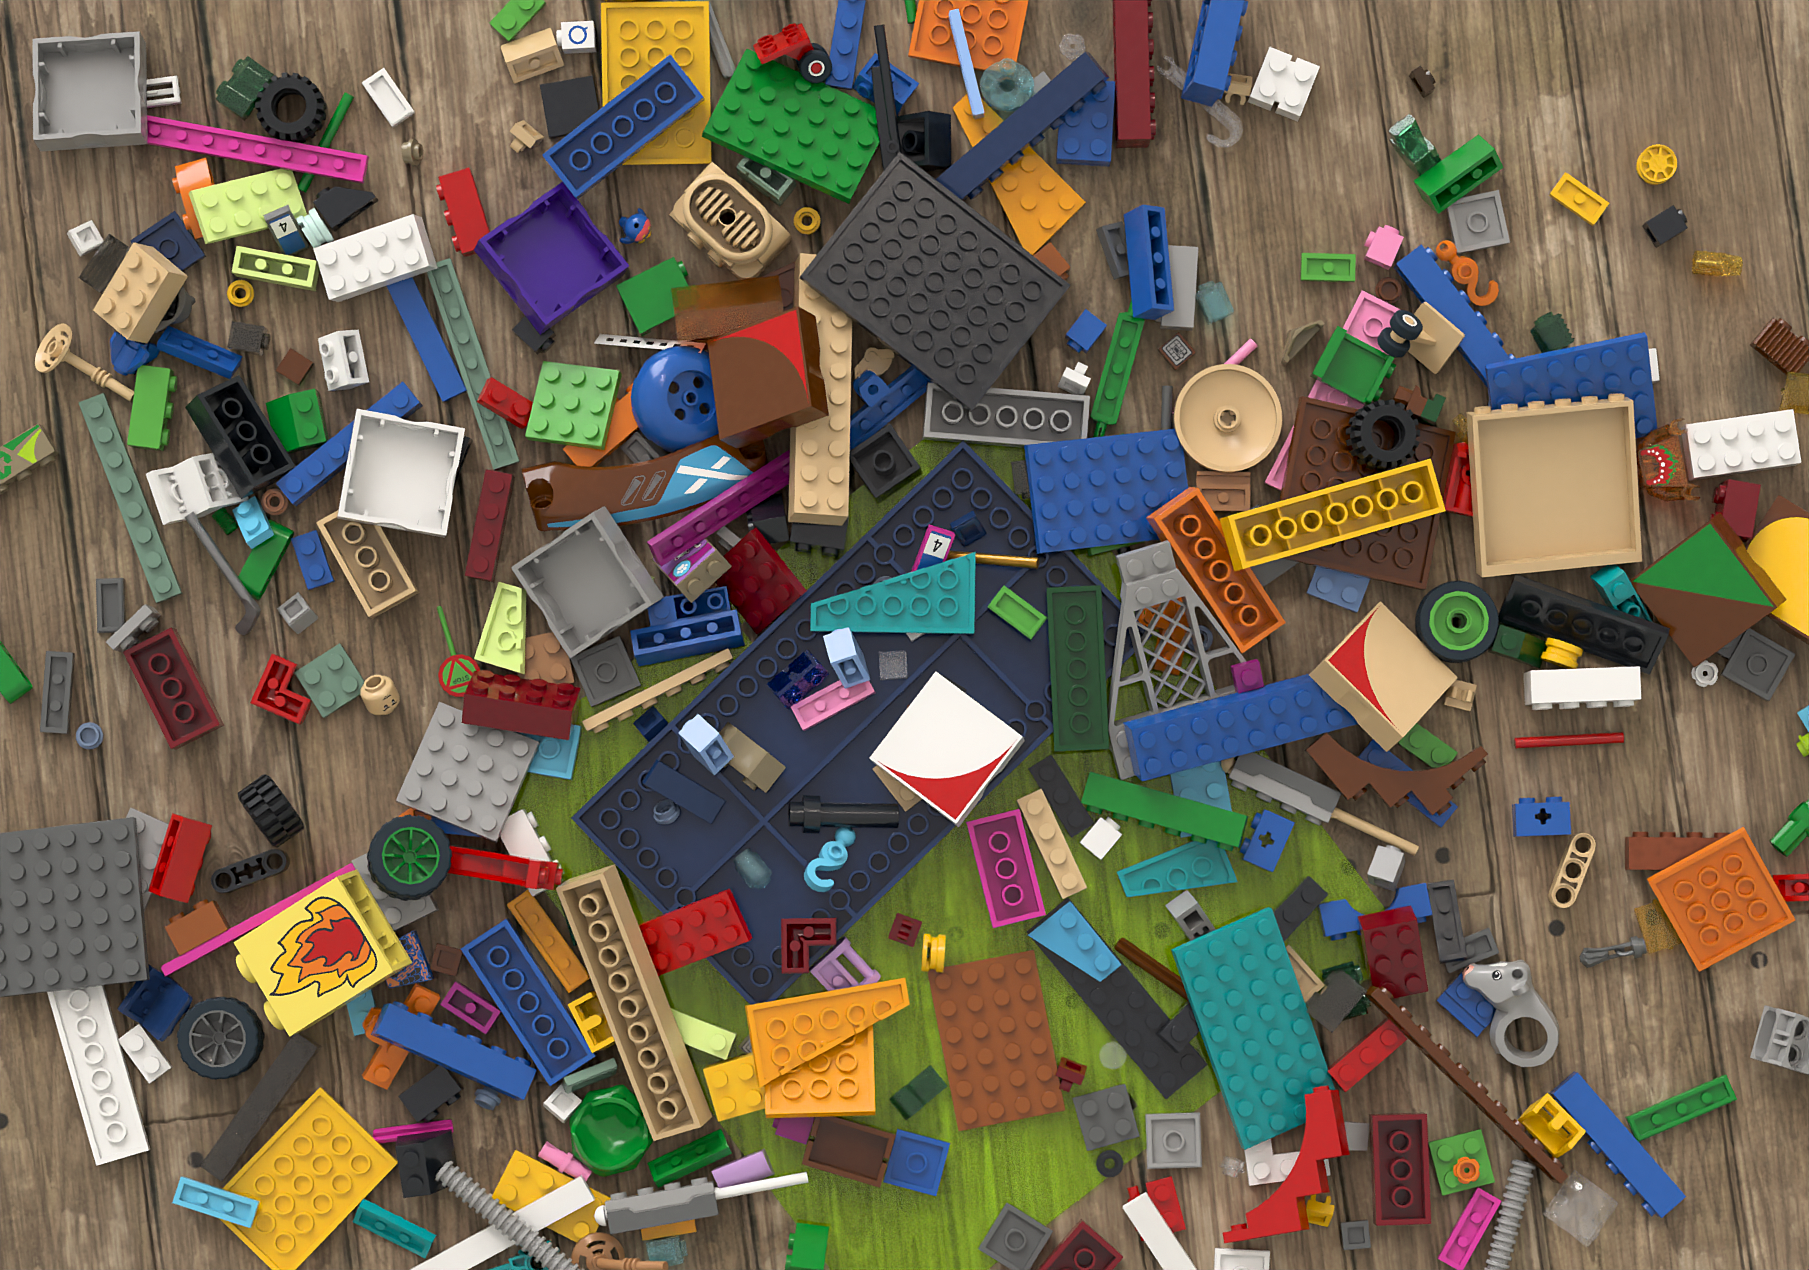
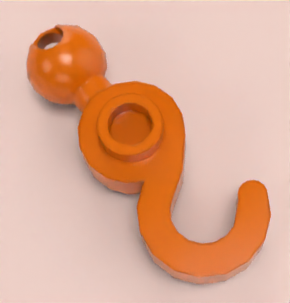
M1445 240L1440 242L1436 247L1437 257L1441 261H1449L1451 263L1450 274L1458 283L1466 284L1465 293L1470 301L1479 306H1486L1494 302L1499 292L1498 283L1491 280L1487 294L1477 296L1475 293L1478 282V266L1476 262L1466 256L1459 257L1456 254V245L1452 241ZM1441 244H1445L1443 249H1440Z

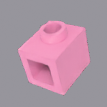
M1387 225L1384 228L1379 226L1375 233L1370 231L1364 245L1368 247L1364 260L1389 270L1404 238L1399 235L1400 231Z

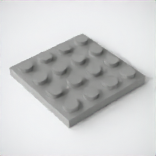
M439 702L396 802L497 843L540 743L513 731L461 723L463 711Z

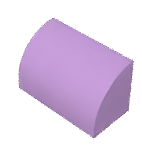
M765 1148L716 1167L711 1171L719 1188L754 1182L775 1174Z

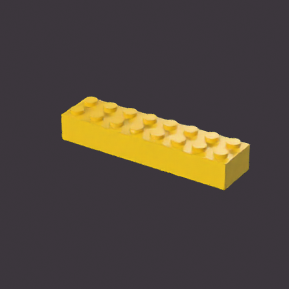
M1427 459L1221 518L1220 523L1234 571H1238L1446 510L1432 461Z

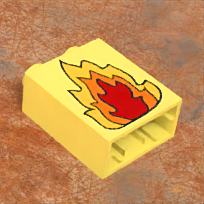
M357 869L332 879L234 942L240 953L236 957L239 971L250 983H258L268 1000L264 1003V1011L268 1020L275 1028L279 1030L285 1029L289 1037L313 1026L413 963Z

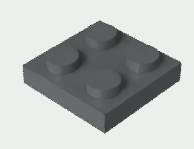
M1749 628L1744 632L1720 675L1765 701H1770L1795 653Z
M620 636L570 658L592 708L642 686Z
M1125 1083L1072 1098L1087 1151L1139 1137Z
M1006 1202L978 1249L1011 1270H1030L1053 1230Z

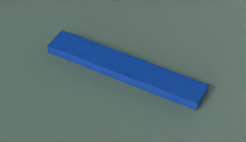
M413 277L386 285L442 402L444 403L467 392L465 384Z

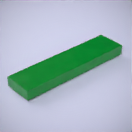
M1724 1074L1628 1115L1625 1118L1633 1136L1640 1142L1733 1102L1737 1098L1727 1075Z

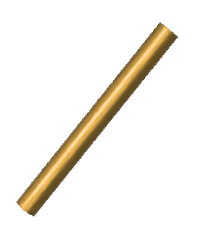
M949 551L946 561L973 552ZM976 553L975 564L1038 569L1039 558Z

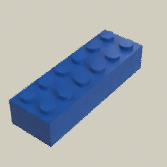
M668 55L542 156L574 197L579 199L704 101L705 98L674 58Z
M505 919L461 948L549 1086L597 1056L596 1052H591L577 1022L510 919Z

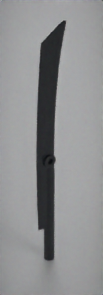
M883 24L874 26L879 66L871 67L884 172L899 152L902 153L885 25Z

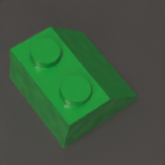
M316 389L288 394L266 403L270 425L288 454L321 447L329 441L320 394Z

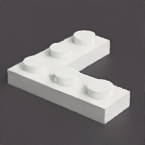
M1271 1139L1244 1150L1249 1186L1285 1181L1295 1165L1300 1151L1273 1154ZM1325 1159L1326 1173L1329 1176V1160Z

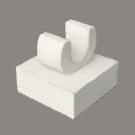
M1078 362L1075 370L1066 367L1058 387L1074 395H1084L1091 378L1084 376L1088 366Z

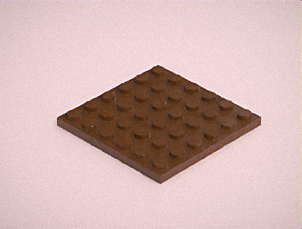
M1305 396L1299 397L1279 501L1427 459L1432 461L1443 500L1456 435L1455 431L1419 423L1415 425V429L1420 430V436L1415 439L1419 441V446L1413 449L1415 454L1408 458L1407 462L1383 471H1377V468L1371 470L1366 468V463L1360 465L1357 462L1359 458L1357 455L1352 457L1350 451L1353 450L1352 445L1347 446L1346 440L1350 439V435H1346V429L1351 427L1348 422L1350 418L1356 416L1354 413L1359 409ZM1376 420L1372 426V439L1379 448L1388 451L1394 444L1393 429L1385 421ZM1440 513L1283 557L1282 559L1423 591L1427 587Z

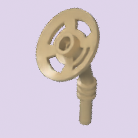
M64 323L58 324L47 333L35 357V366L38 371L42 373L50 372L60 362L66 361L90 376L91 381H96L98 385L101 384L102 388L107 387L126 400L133 401L134 391L113 379L112 374H107L106 370L102 371L101 367L96 368L70 352L72 330L68 325ZM45 362H47V363H48L49 365H51V366H50V367H46V366H45Z

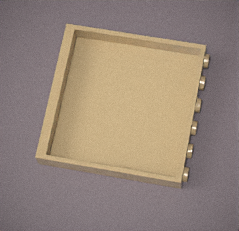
M1623 393L1609 394L1608 399L1598 400V396L1581 397L1580 402H1571V399L1565 398L1556 399L1555 404L1544 405V401L1528 402V407H1518V404H1503L1501 409L1491 410L1490 406L1475 407L1474 412H1466L1476 573L1478 575L1490 577L1642 562L1634 404L1632 399L1625 397Z

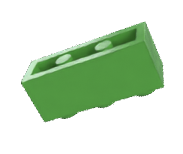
M142 365L137 369L127 440L128 446L156 451H164V445L168 446L170 429H167L168 419H172L174 403L170 402L171 393L176 392L178 378L174 376L173 370Z

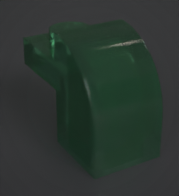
M1410 114L1388 130L1392 137L1389 139L1392 146L1408 167L1418 176H1421L1441 161L1435 146L1422 135L1416 120Z

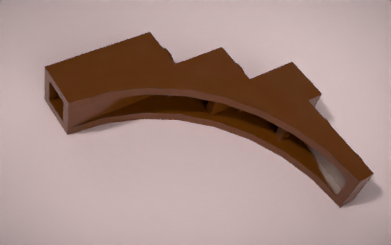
M1324 733L1305 749L1306 753L1346 800L1353 798L1356 801L1368 791L1365 786L1369 784L1388 808H1391L1393 805L1399 808L1409 799L1407 793L1411 792L1430 815L1437 813L1439 816L1452 806L1449 801L1453 797L1446 789L1449 787L1453 790L1466 780L1463 775L1470 769L1473 772L1477 771L1486 763L1483 758L1488 755L1482 746H1478L1462 758L1441 767L1422 771H1398L1382 768L1359 759L1342 748L1328 733Z

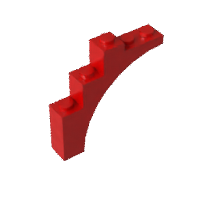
M450 845V850H452L451 867L448 871L450 874L505 882L532 889L556 890V885H561L563 869H559L560 863Z

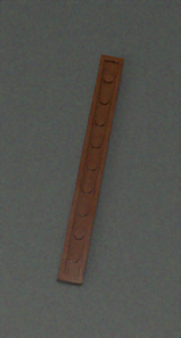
M1370 986L1364 995L1552 1182L1562 1184L1568 1175L1562 1170L1564 1165L1552 1156L1550 1158L1543 1152L1546 1149L1545 1146L1534 1137L1530 1139L1524 1133L1527 1130L1525 1126L1517 1119L1512 1121L1505 1114L1508 1111L1506 1107L1497 1100L1493 1102L1487 1096L1489 1091L1478 1081L1474 1083L1468 1077L1470 1072L1461 1063L1457 1062L1455 1064L1449 1058L1451 1053L1440 1043L1436 1045L1430 1039L1432 1034L1421 1024L1417 1026L1411 1020L1413 1015L1405 1007H1398L1392 1001L1394 997L1387 989Z

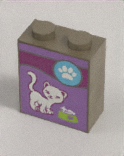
M706 538L662 567L656 563L654 557L651 559L691 603L732 567Z

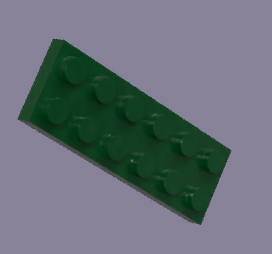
M1101 585L1046 588L1054 752L1109 749Z

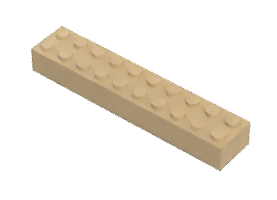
M800 253L795 262L793 308L799 306L816 316L820 344V369L825 382L829 416L799 427L790 428L788 522L842 526L848 518L852 319L800 279L801 274L817 256L816 254Z
M615 864L566 880L556 887V891L653 1141L702 1127L712 1118V1114Z

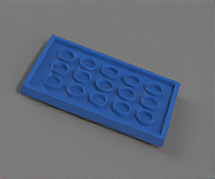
M1645 332L1485 365L1491 410L1501 409L1503 404H1518V407H1528V402L1544 401V405L1555 404L1556 399L1567 398L1571 399V402H1580L1581 397L1598 396V400L1608 399L1609 394L1623 393L1625 397L1633 400L1635 438L1658 434L1648 339Z
M1175 429L1024 445L1037 554L1160 540L1146 517L1188 489L1184 450L1179 443Z

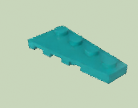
M1207 839L1206 844L1192 841L1116 872L1126 897L1238 881L1225 849L1218 848V842Z

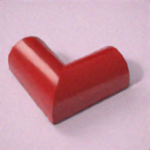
M272 653L250 703L301 725L309 712L312 700L287 690L298 664Z

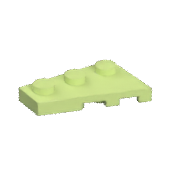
M498 582L474 659L525 674L526 590Z

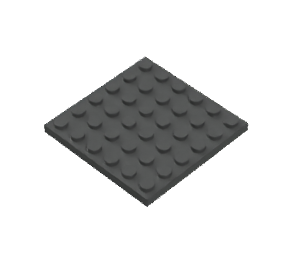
M130 817L0 833V998L150 980L136 818Z

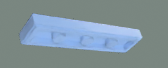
M959 9L951 10L948 13V18L972 115L975 119L983 118L984 109Z

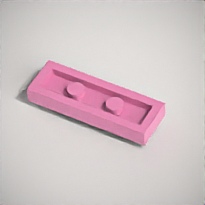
M839 680L790 707L802 730L806 731L875 694V691L870 681L845 689Z

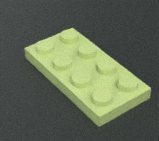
M277 169L189 192L205 244L269 229L263 215L286 205H289L295 219L301 215L304 217L307 215L293 171L286 169Z

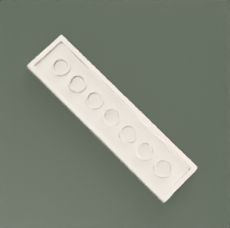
M104 986L47 992L96 1166L150 1150Z

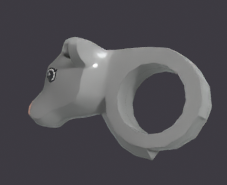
M1524 960L1513 962L1500 961L1487 965L1475 963L1468 965L1462 972L1465 985L1478 991L1496 1008L1489 1032L1490 1043L1495 1053L1501 1054L1508 1062L1520 1067H1535L1549 1060L1554 1055L1559 1043V1023L1551 1009L1534 989L1529 965ZM1531 1017L1538 1020L1545 1027L1547 1041L1540 1049L1532 1052L1521 1051L1509 1043L1506 1036L1507 1026L1517 1018Z

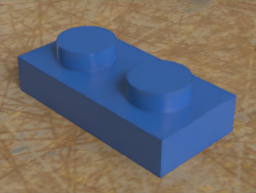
M315 530L291 538L308 590L335 582L318 531Z

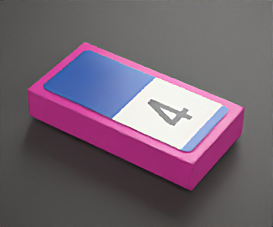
M929 524L911 572L945 562L955 533Z

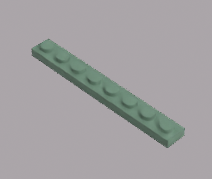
M448 258L436 262L437 269L428 271L427 275L492 467L495 471L519 463L520 460L506 420L477 403L479 395L491 375L452 260Z
M105 393L79 402L80 409L155 602L160 603L183 594Z

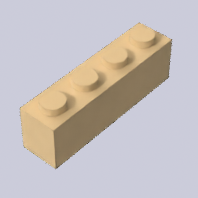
M1042 789L1016 800L1061 899L1086 889L1087 886Z

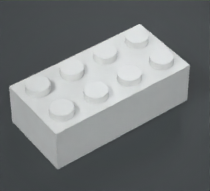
M414 214L313 248L328 298L336 302L437 269L423 219Z
M1793 409L1686 424L1681 427L1689 481L1790 467L1801 463Z
M1640 667L1528 671L1524 673L1525 705H1532V710L1552 709V704H1559V709H1576L1580 707L1579 703H1586V708L1607 707V702H1613V707L1634 706V701L1641 699Z

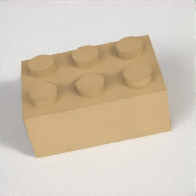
M133 243L93 311L127 340L147 344L188 276L154 247Z

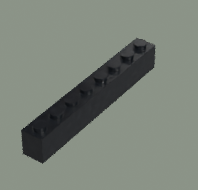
M1310 876L1304 877L1273 910L1283 941L1328 896V893ZM1189 1000L1156 1034L1175 1053H1180L1200 1031Z

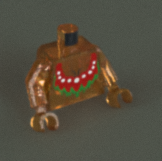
M1684 418L1675 419L1670 425L1667 424L1652 430L1639 442L1638 450H1636L1637 476L1640 489L1647 490L1650 496L1666 502L1685 500V498L1693 501L1700 499L1698 496H1691V490L1693 488H1700V486L1688 484L1679 437L1674 436L1688 432V429L1680 431L1677 428L1678 422L1685 420Z

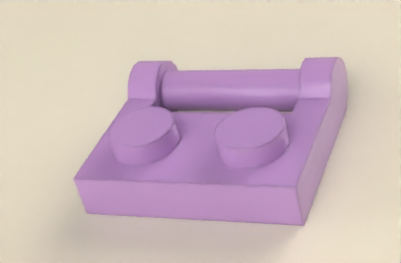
M845 936L839 939L836 945L809 968L810 972L828 991L876 983L881 978L879 972L876 969L872 970L850 946L851 942ZM843 953L865 977L864 980L858 983L836 958Z

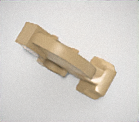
M867 349L864 358L853 370L854 380L866 370L873 371L877 376L885 373L894 359V352L891 349Z

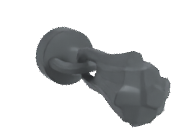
M1634 936L1629 938L1630 942L1604 948H1584L1579 956L1580 962L1586 968L1620 956L1633 955L1634 959L1640 958L1642 954L1647 953L1643 937L1638 938ZM1630 946L1631 951L1625 952L1624 948ZM1615 950L1616 954L1609 955V951Z

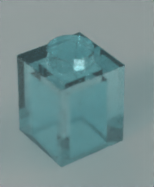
M1212 280L1199 286L1200 291L1196 292L1195 297L1208 325L1234 313L1222 282L1215 284Z
M679 1235L646 1242L649 1261H667L668 1266L684 1263V1256H688L686 1241L680 1240Z

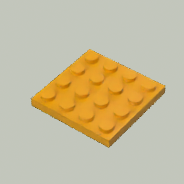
M873 1025L765 1084L766 1118L875 1115Z

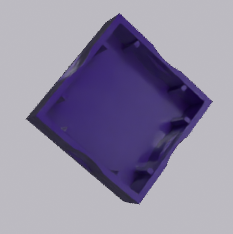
M561 182L535 200L523 213L506 220L478 240L474 248L479 258L540 335L623 277L629 267L628 263L606 235L600 232L592 223L587 211L564 182Z

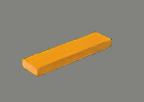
M526 890L507 904V907L568 993L590 979L585 967L534 896L532 897L529 890Z

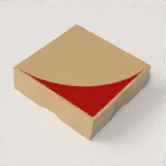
M1381 601L1344 637V640L1309 674L1335 702L1344 707L1355 718L1358 724L1386 752L1410 731L1458 678Z

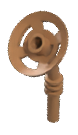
M595 1232L584 1236L577 1242L571 1255V1263L574 1265L576 1263L579 1265L580 1255L585 1256L586 1266L589 1270H668L669 1267L667 1261H641L639 1258H625L620 1242L614 1236L604 1232ZM599 1240L605 1241L604 1244H596L591 1246L590 1248L587 1247V1245L591 1242ZM614 1247L618 1253V1260L613 1259L610 1253Z

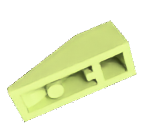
M671 1008L684 1044L725 1060L728 1059L737 1033Z

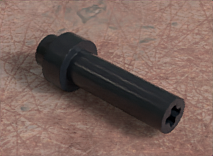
M803 795L802 802H789L788 824L789 826L801 827L802 833L819 834L820 827L898 828L899 805L887 803L821 802L818 795Z

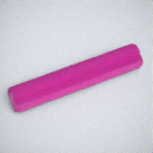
M451 1119L373 1130V1138L379 1144L397 1141V1136L448 1129H452L453 1133L454 1127Z

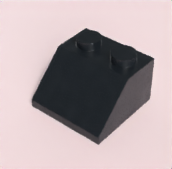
M924 111L897 116L901 150L904 156L924 171L947 169L952 166L951 114Z
M452 1129L397 1136L395 1149L403 1198L431 1195L447 1188L448 1186H442L443 1182L441 1180L436 1181L435 1178L446 1162L452 1161L453 1166H457Z

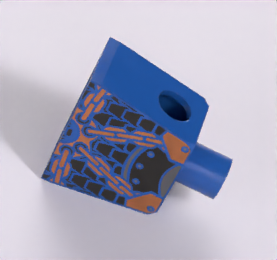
M411 931L399 938L413 963L386 979L388 988L435 979L432 970H430V965L417 931Z

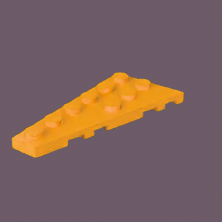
M966 94L953 107V111L973 148L1004 120L982 99L984 117L979 119L973 118L968 95ZM1028 146L1022 152L1024 157L1014 165L1008 163L1002 169L1004 172L1002 176L993 183L990 180L988 181L1021 246L1031 255H1034L1086 202Z
M898 978L746 1005L745 1010L758 1087H762L769 1083V1081L791 1071V1069L811 1060L843 1042L845 1039L865 1030V1028L910 1005L906 979Z

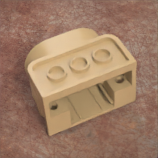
M713 162L687 187L684 194L675 203L673 211L669 214L689 233L687 235L689 240L699 250L704 247L709 251L707 253L709 255L708 258L716 266L721 268L724 265L743 284L757 279L792 241L790 233L768 213L766 208L735 179L729 177ZM727 212L733 213L736 216L734 222L729 225L723 224L720 221L721 216Z

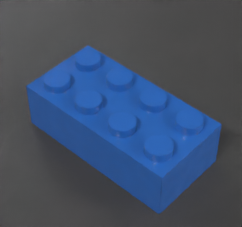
M1247 0L1202 1L1181 99L1212 107L1217 99L1221 100L1224 91H1228L1232 76L1228 75L1229 67L1233 66L1236 60L1237 51L1233 49L1235 41H1239L1243 26L1239 25L1241 16L1244 17L1248 7Z

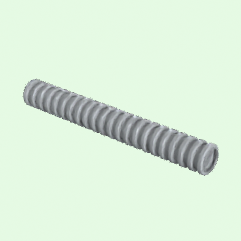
M1517 1159L1511 1161V1164L1514 1165L1513 1168L1509 1169L1511 1176L1507 1177L1509 1184L1505 1185L1507 1192L1503 1193L1505 1200L1500 1204L1503 1207L1498 1212L1501 1215L1500 1218L1496 1219L1499 1223L1498 1226L1494 1227L1496 1234L1492 1235L1494 1242L1490 1243L1492 1250L1488 1251L1490 1258L1486 1259L1488 1265L1487 1268L1484 1267V1270H1506L1510 1268L1508 1261H1512L1510 1253L1514 1252L1512 1246L1516 1244V1240H1514L1515 1236H1518L1516 1230L1517 1227L1520 1228L1521 1226L1518 1222L1519 1219L1523 1218L1521 1211L1525 1210V1207H1523V1203L1527 1202L1525 1195L1529 1194L1527 1188L1531 1186V1182H1529L1530 1178H1533L1531 1172L1536 1168L1532 1163Z
M452 1161L446 1162L436 1174V1181L441 1180L443 1182L442 1186L449 1187L448 1191H454L457 1198H463V1203L468 1202L469 1208L474 1207L476 1209L475 1213H481L482 1218H487L490 1225H496V1230L501 1229V1234H507L509 1236L508 1240H514L515 1245H520L523 1252H529V1257L534 1256L535 1262L538 1263L540 1261L542 1263L541 1267H547L549 1270H580L577 1263L575 1265L571 1263V1258H565L566 1254L564 1252L560 1254L558 1252L559 1248L556 1247L554 1249L552 1247L553 1243H547L544 1236L542 1238L538 1236V1231H532L533 1227L531 1225L527 1227L525 1225L526 1221H520L519 1216H514L511 1209H505V1204L500 1205L499 1199L494 1200L492 1198L493 1194H487L486 1189H481L478 1182H472V1177L467 1178V1173L464 1171L461 1173L459 1171L460 1167H454Z

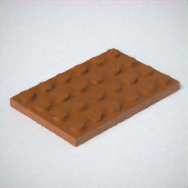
M1034 950L944 967L943 973L936 972L935 969L929 970L927 973L958 1131L1065 1111L1062 1091L1059 1089V1077L1055 1076L1057 1065Z

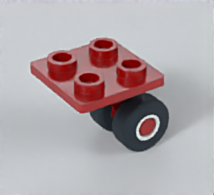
M796 23L789 24L782 29V32L774 36L771 34L759 38L757 43L753 45L761 64H765L784 54L796 59L803 78L808 82L821 83L832 72V63L826 50L817 43H811L802 23L798 25Z

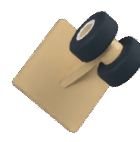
M1424 302L1415 314L1406 310L1396 311L1390 319L1391 327L1382 330L1377 338V342L1380 348L1392 357L1401 358L1408 351L1431 372L1437 374L1462 342L1465 334L1429 303Z

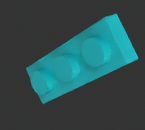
M365 1199L361 1201L353 1219V1223L423 1258H426L436 1237L435 1234L425 1228L419 1227Z

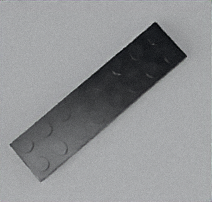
M1067 897L1031 927L1027 934H1030L1071 900ZM1088 921L1087 923L1121 963V966L1101 982L1032 938L1165 1099L1169 1098L1208 1065L1190 1043L1180 1053H1175L1156 1035L1170 1019Z

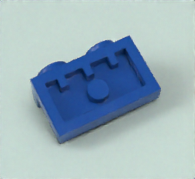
M876 53L860 71L853 85V89L859 95L873 103L875 102L871 67L879 66ZM890 63L896 114L898 116L904 104L917 89L919 83Z

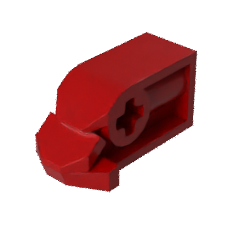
M1465 442L1453 445L1443 503L1445 512L1473 517L1471 479L1466 475V471L1470 470L1469 446Z

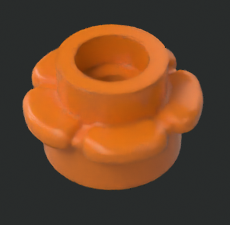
M1468 1157L1458 1159V1163L1453 1167L1454 1176L1458 1177V1181L1463 1184L1476 1181L1480 1175L1479 1163L1475 1159H1469ZM1465 1168H1469L1468 1173L1464 1172Z

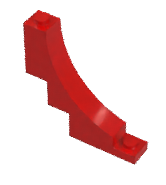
M1329 1085L1315 1087L1313 1088V1093L1305 1094L1306 1126L1301 1150L1295 1165L1278 1190L1258 1207L1246 1213L1247 1223L1232 1225L1231 1231L1223 1232L1224 1243L1310 1229L1304 1197L1330 1192L1325 1159L1350 1155L1339 1090H1329Z

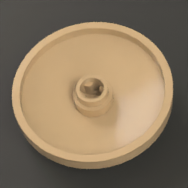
M1221 364L1200 371L1186 383L1175 403L1173 423L1180 445L1193 461L1212 471L1233 473L1253 467L1271 452L1281 432L1282 410L1276 392L1263 376L1244 366Z

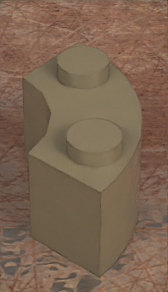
M727 722L719 734L734 757L724 768L728 764L745 776L742 782L754 791L759 787L766 793L786 767L740 730Z

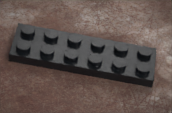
M1515 574L1498 612L1499 622L1544 638L1564 641L1583 649L1584 652L1627 667H1640L1641 672L1649 675L1670 628L1517 574Z

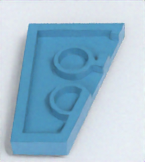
M1071 901L1028 934L1029 937L1100 982L1121 966V963Z

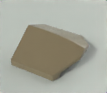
M1319 320L1289 330L1281 364L1285 367L1325 323Z

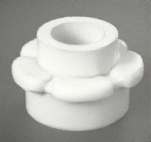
M1707 660L1695 668L1693 667L1691 672L1692 678L1701 687L1713 685L1718 679L1717 666L1714 663H1709ZM1703 671L1707 672V676H1703Z

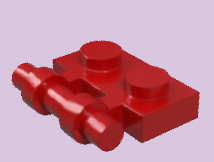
M1172 1176L1146 1182L1148 1196L1172 1232L1185 1230L1186 1227ZM1138 1185L1127 1188L1129 1194L1128 1202L1140 1196Z

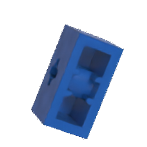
M1546 797V803H1535V798H1519V804H1512L1513 837L1570 835V802H1562V797ZM1540 809H1542L1543 814L1548 816V819H1544L1542 824L1539 819H1535V814L1540 813Z
M1265 809L1262 810L1261 814L1256 812L1250 826L1254 829L1250 839L1247 837L1244 839L1239 851L1243 853L1241 860L1266 871L1273 872L1295 822ZM1270 833L1269 839L1272 840V844H1266L1265 847H1262V841L1258 839L1259 836Z

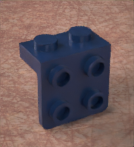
M148 964L150 980L136 982L117 1009L122 1014L140 1023L158 1041L163 1042L172 1034L175 1025L182 1015L188 1011L193 998L172 977L165 976L163 972Z

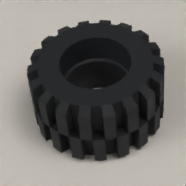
M287 72L281 73L282 77L279 78L275 75L271 77V83L265 82L262 85L264 88L263 92L259 91L257 94L259 101L255 102V108L258 111L256 115L262 127L271 137L280 140L304 143L307 137L314 138L316 136L314 132L317 129L321 130L323 127L321 124L322 120H326L325 109L327 107L322 93L309 78L301 77L298 73H293V75H289ZM292 94L302 96L306 101V110L303 116L292 123H285L279 120L276 115V109L280 100Z
M1379 400L1363 406V408L1354 413L1356 416L1350 418L1348 423L1351 427L1346 429V435H1350V439L1346 440L1347 446L1352 445L1353 450L1350 451L1352 457L1356 455L1359 457L1357 462L1360 465L1366 463V468L1368 469L1377 468V471H1383L1404 464L1408 458L1415 454L1413 449L1419 446V441L1415 439L1420 436V430H1416L1415 425L1419 423L1417 419L1412 420L1410 417L1414 414L1410 409L1403 410L1404 404H1395V400ZM1376 420L1385 421L1393 429L1394 444L1388 451L1379 448L1372 439V426Z
M263 774L238 792L239 801L272 846L278 848L304 829L301 818L270 776Z

